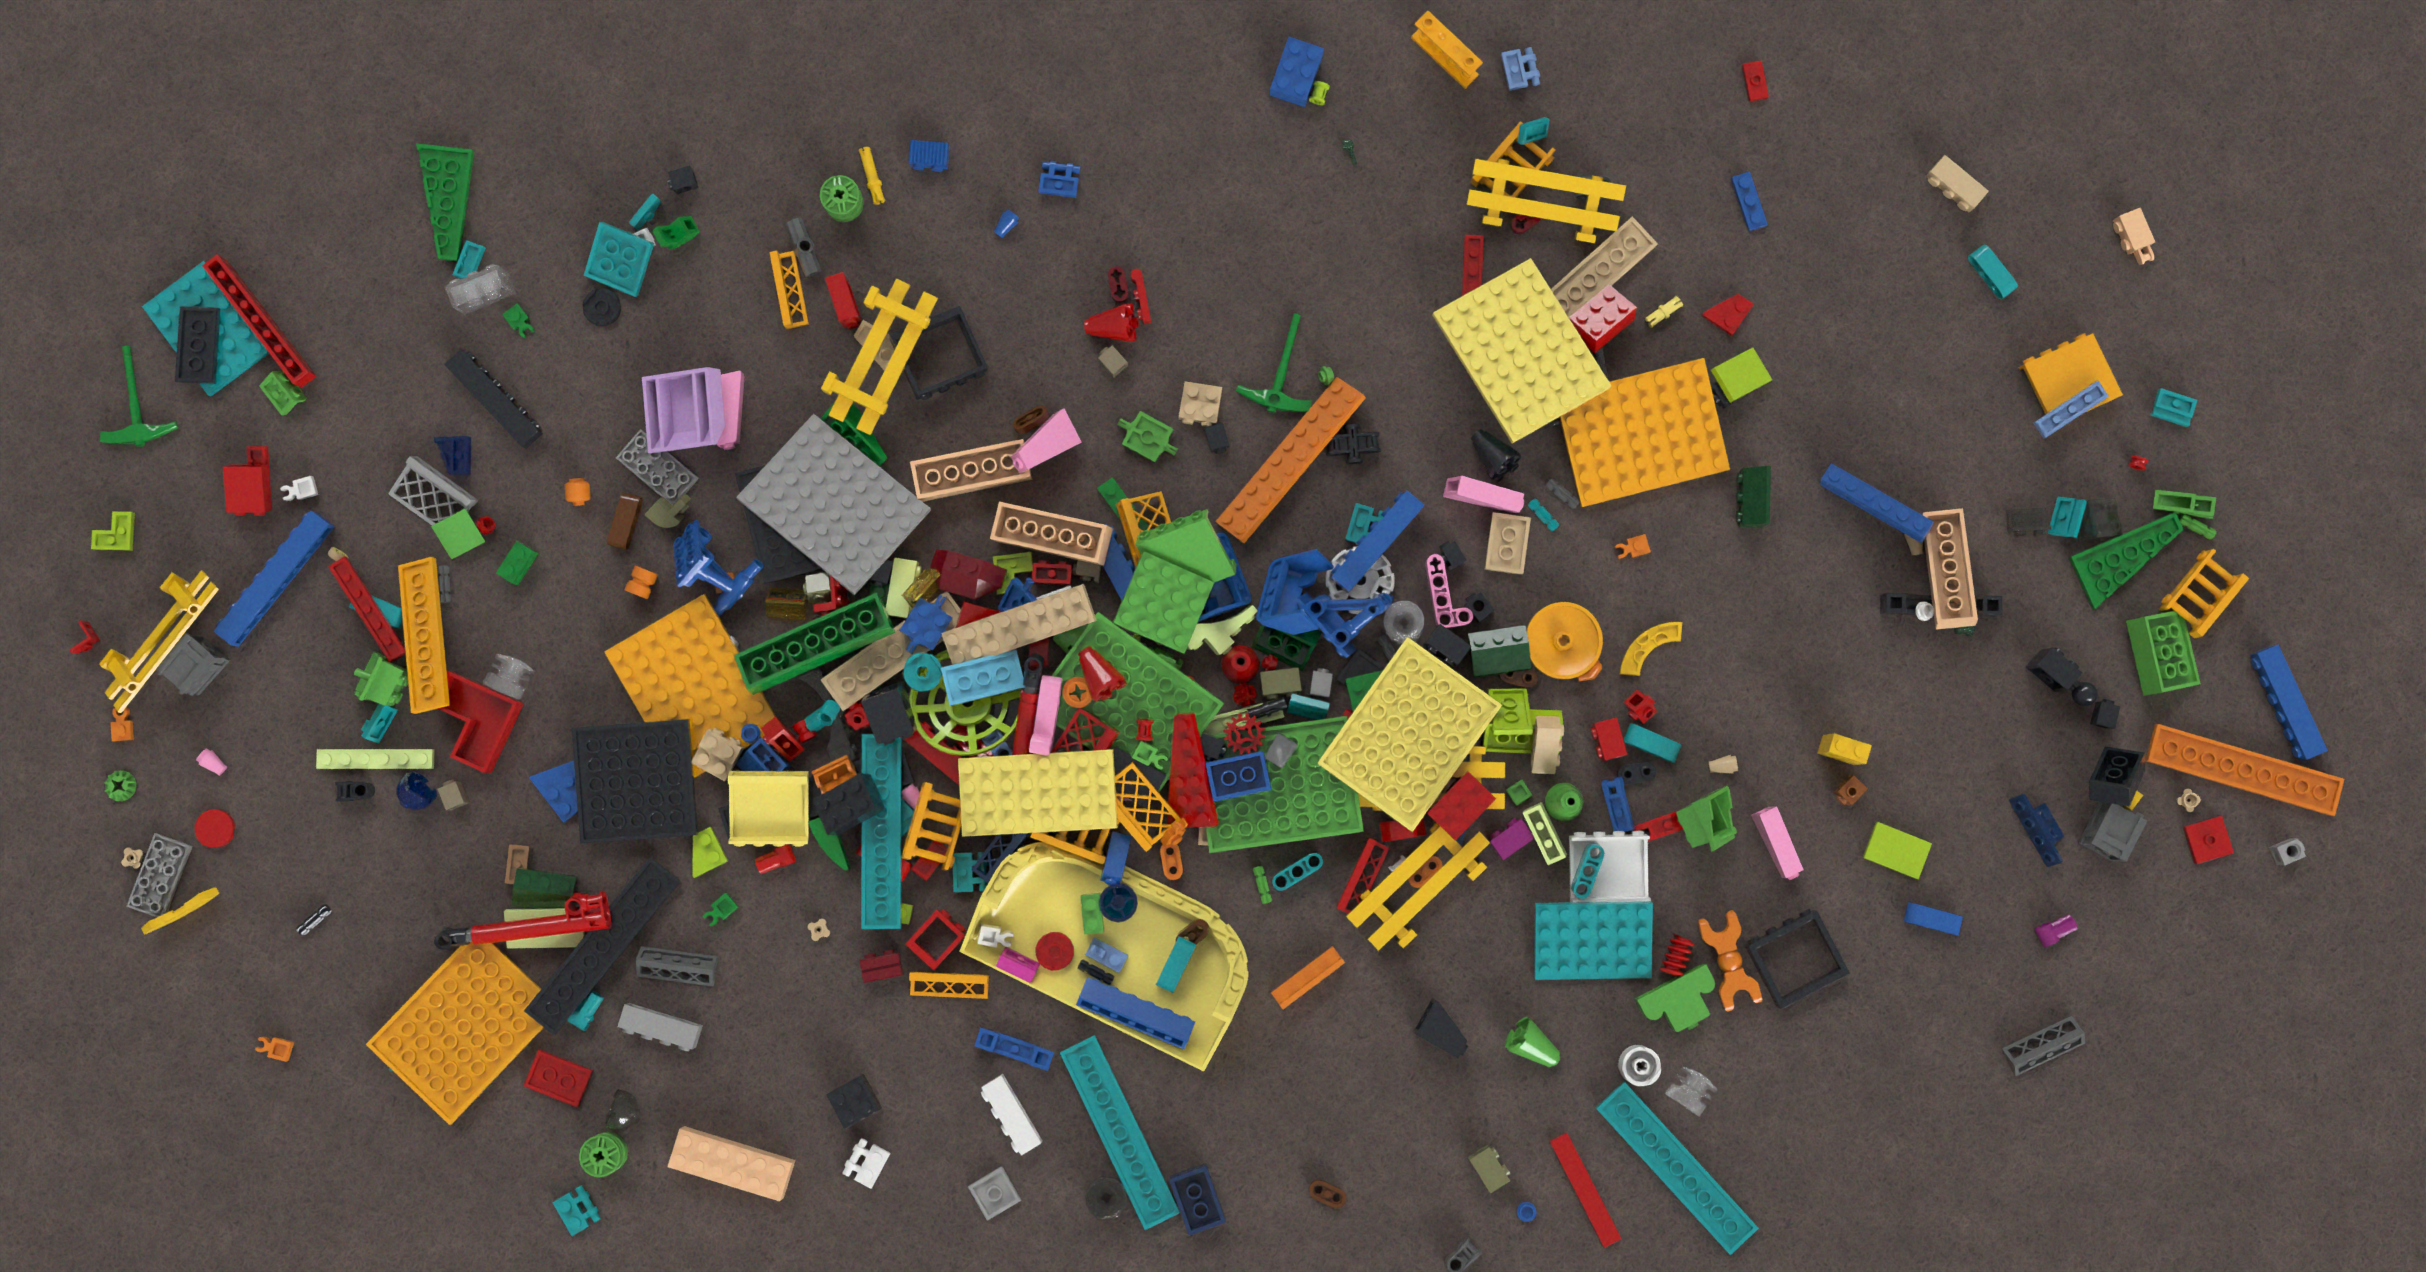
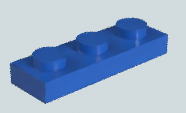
M1746 172L1733 176L1731 181L1748 232L1767 226L1768 224L1751 173Z

